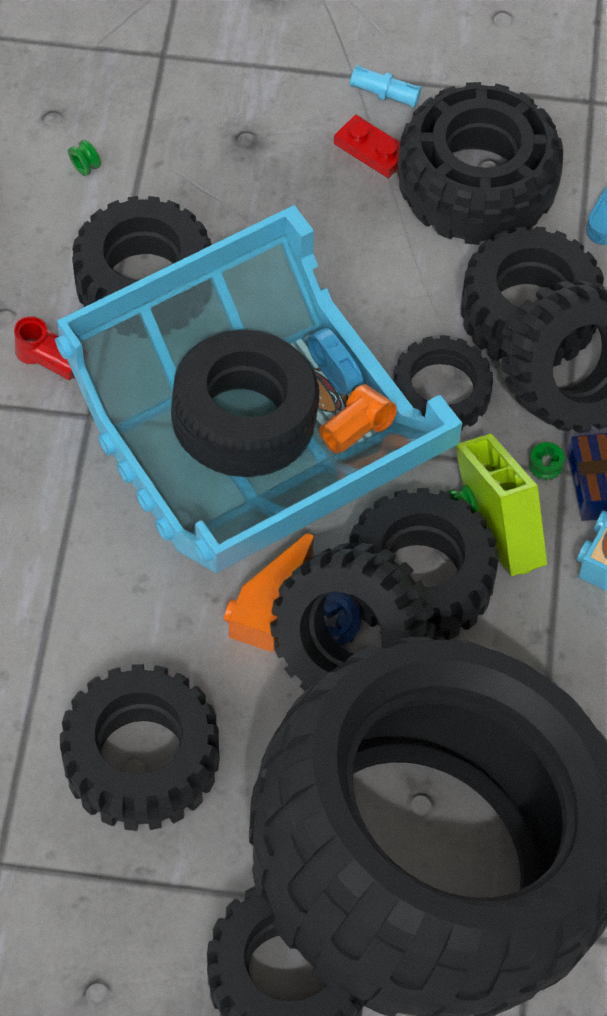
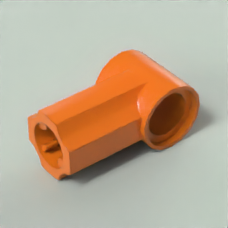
M360 385L349 396L346 407L319 427L320 437L335 454L343 453L372 429L376 432H382L387 429L395 419L397 406L369 385Z

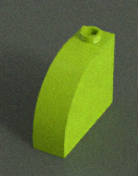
M492 433L456 445L463 486L468 485L477 503L478 512L487 520L486 529L490 528L493 530L496 538L495 548L499 551V562L511 577L518 574H527L534 569L546 566L547 557L538 485Z

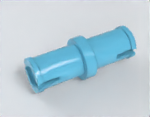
M356 65L350 80V86L378 94V99L386 100V98L410 105L415 108L422 89L421 86L393 78L394 74L386 72L384 75L363 68L360 65Z

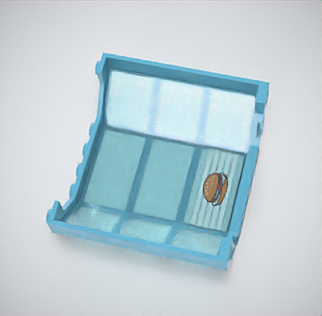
M295 205L57 320L59 337L55 338L56 346L62 357L68 360L100 433L98 440L103 451L108 456L114 455L118 461L117 469L126 484L132 482L136 488V497L142 509L146 513L151 511L157 519L155 525L163 540H171L178 552L216 574L458 445L460 441L462 422L443 397L438 395L427 401L425 417L422 416L421 411L412 407L333 303L328 289L325 287L320 289L313 269L318 267L313 254L314 230ZM324 328L330 329L355 360L362 373L363 384L369 385L397 406L395 419L387 429L382 432H376L372 429L343 453L339 452L338 454L328 449L326 443L320 437L319 427L346 407L351 393L347 395L339 394L310 355L307 337ZM253 330L277 336L291 344L309 361L310 366L314 369L320 389L314 433L302 455L282 470L256 477L225 475L205 467V465L198 463L197 460H194L184 450L175 436L171 422V402L174 377L178 365L193 346L208 337L222 332ZM245 389L229 390L212 399L222 410L245 418L261 417L277 409L275 404L264 395Z

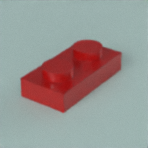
M355 114L334 135V144L386 178L389 179L398 170L400 142Z

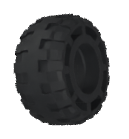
M467 82L465 87L455 88V86H450L440 90L439 94L435 95V99L430 97L413 112L411 122L406 123L398 158L400 191L404 200H407L409 207L412 208V212L425 226H434L438 235L450 240L452 237L464 239L465 244L479 245L481 241L488 239L493 241L494 235L506 230L508 234L513 233L514 228L526 226V230H529L538 223L543 213H548L554 203L562 174L564 151L562 140L558 138L556 125L545 109H537L534 99L523 92H520V94L514 93L509 90V86L495 83V86L481 85V82ZM470 149L485 150L506 158L508 162L496 167H476L462 162L453 153Z

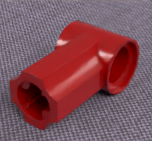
M35 316L21 318L14 327L15 354L17 358L26 364L38 363L69 381L75 379L68 360L62 357L56 346L55 338L59 336L48 331L45 322ZM83 350L85 362L87 359V351Z

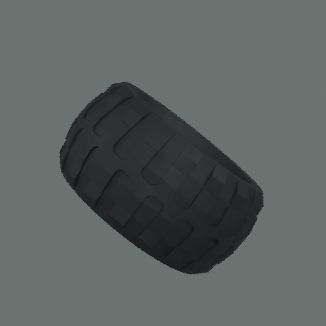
M408 637L399 639L394 646L389 648L371 646L350 656L346 662L336 667L332 672H329L319 682L317 681L293 703L266 748L261 761L259 775L253 787L249 826V842L254 846L252 873L259 896L270 902L275 915L273 925L279 936L290 949H297L305 960L314 967L312 972L325 984L336 991L340 987L349 994L363 1000L365 1007L387 1016H395L397 1013L416 1016H495L532 999L539 991L558 983L567 976L607 927L606 738L595 727L581 706L549 678L514 657L488 649L480 644L458 639L450 641L433 640L428 637ZM411 763L440 770L467 784L491 805L509 831L519 859L520 890L497 897L477 898L461 896L434 888L407 873L380 848L368 831L356 803L353 789V774L367 767L379 764Z

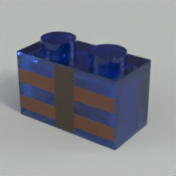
M607 433L572 436L567 459L581 521L598 520L602 511H607Z

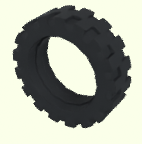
M440 335V339H433L430 336L423 338L419 344L416 342L408 346L407 353L402 352L399 356L393 377V382L412 407L420 410L422 416L425 417L427 400L422 398L412 386V378L418 371L436 364L454 366L470 378L474 388L469 397L459 403L450 404L449 407L462 422L461 431H463V427L466 425L471 427L476 424L479 415L483 417L486 413L491 399L493 372H490L488 359L486 357L482 358L481 351L476 346L470 347L467 345V341L458 338L456 341L446 335Z

